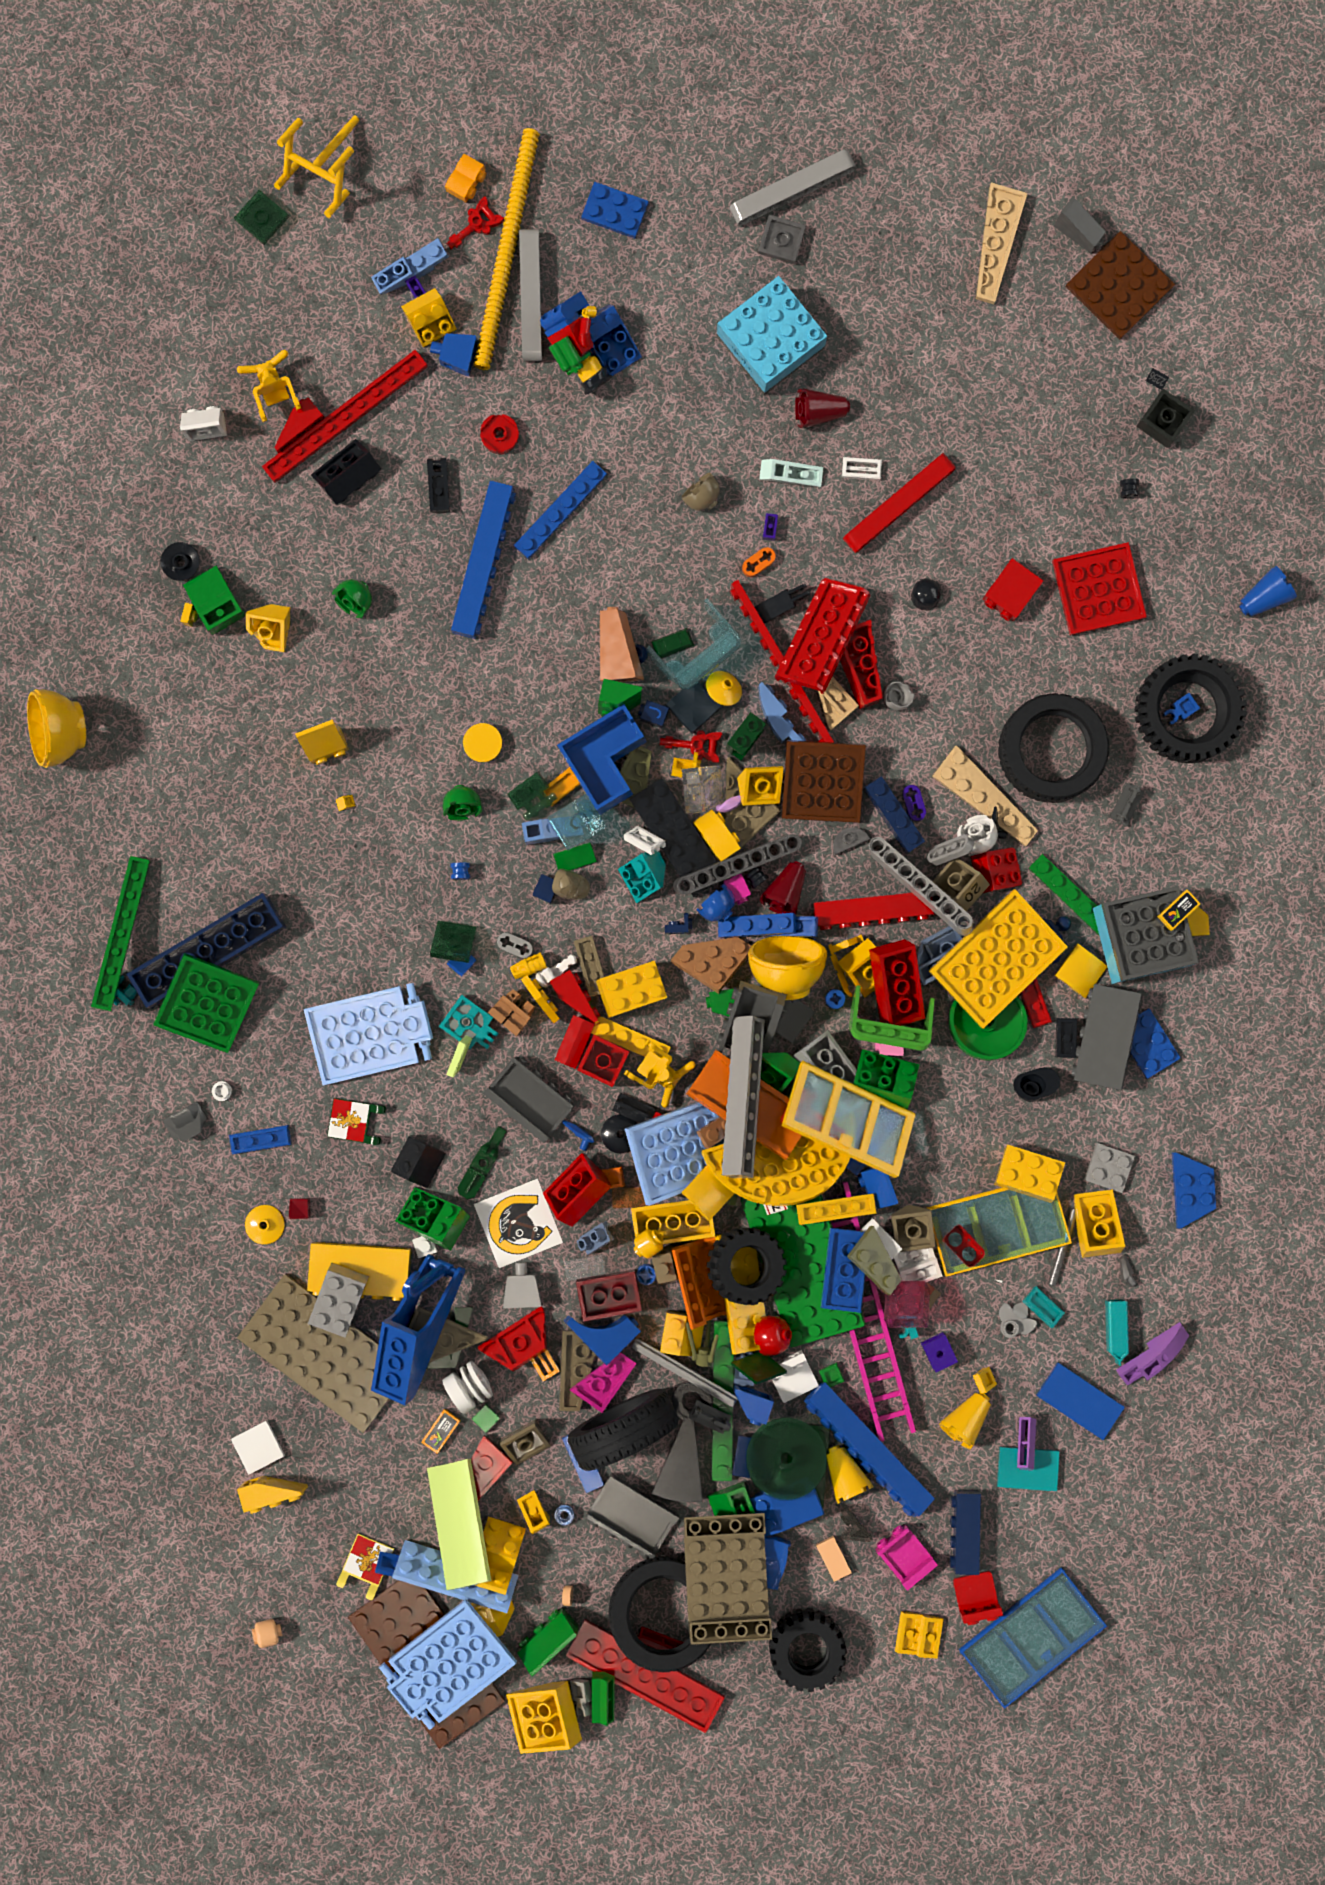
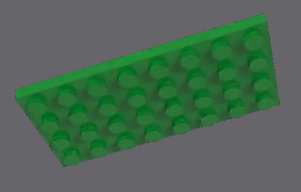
M819 1195L812 1200L800 1204L823 1201L822 1195ZM741 1197V1204L749 1227L769 1233L771 1238H775L779 1242L777 1244L778 1247H782L784 1251L782 1257L786 1258L787 1265H783V1270H787L786 1276L781 1278V1281L784 1282L782 1287H777V1293L773 1297L780 1317L788 1323L792 1332L791 1348L865 1326L866 1322L862 1311L857 1313L821 1308L829 1229L833 1228L831 1221L799 1225L796 1205L787 1206V1210L767 1215L764 1205Z

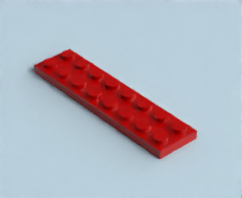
M584 1619L577 1636L566 1653V1657L593 1672H607L615 1676V1684L704 1733L707 1732L725 1698L723 1694L679 1670L662 1673L650 1671L636 1665L623 1654L612 1633Z

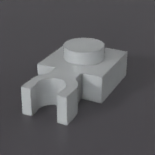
M577 1678L571 1680L572 1700L577 1701V1715L584 1714V1717L591 1715V1708L588 1702L592 1701L589 1680Z

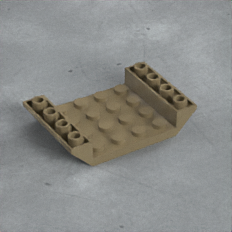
M765 1513L684 1517L687 1611L691 1644L772 1640L764 1534H766Z

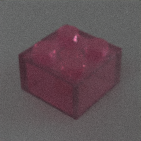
M901 1281L891 1295L885 1294L884 1320L889 1328L928 1327L930 1289L925 1281Z

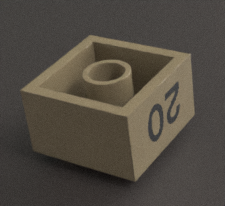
M959 858L951 860L932 881L966 912L990 885L980 872Z

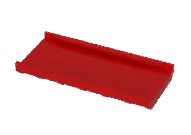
M828 578L822 579L775 675L776 681L783 680L818 690L821 694H824L871 596L869 591L862 587Z

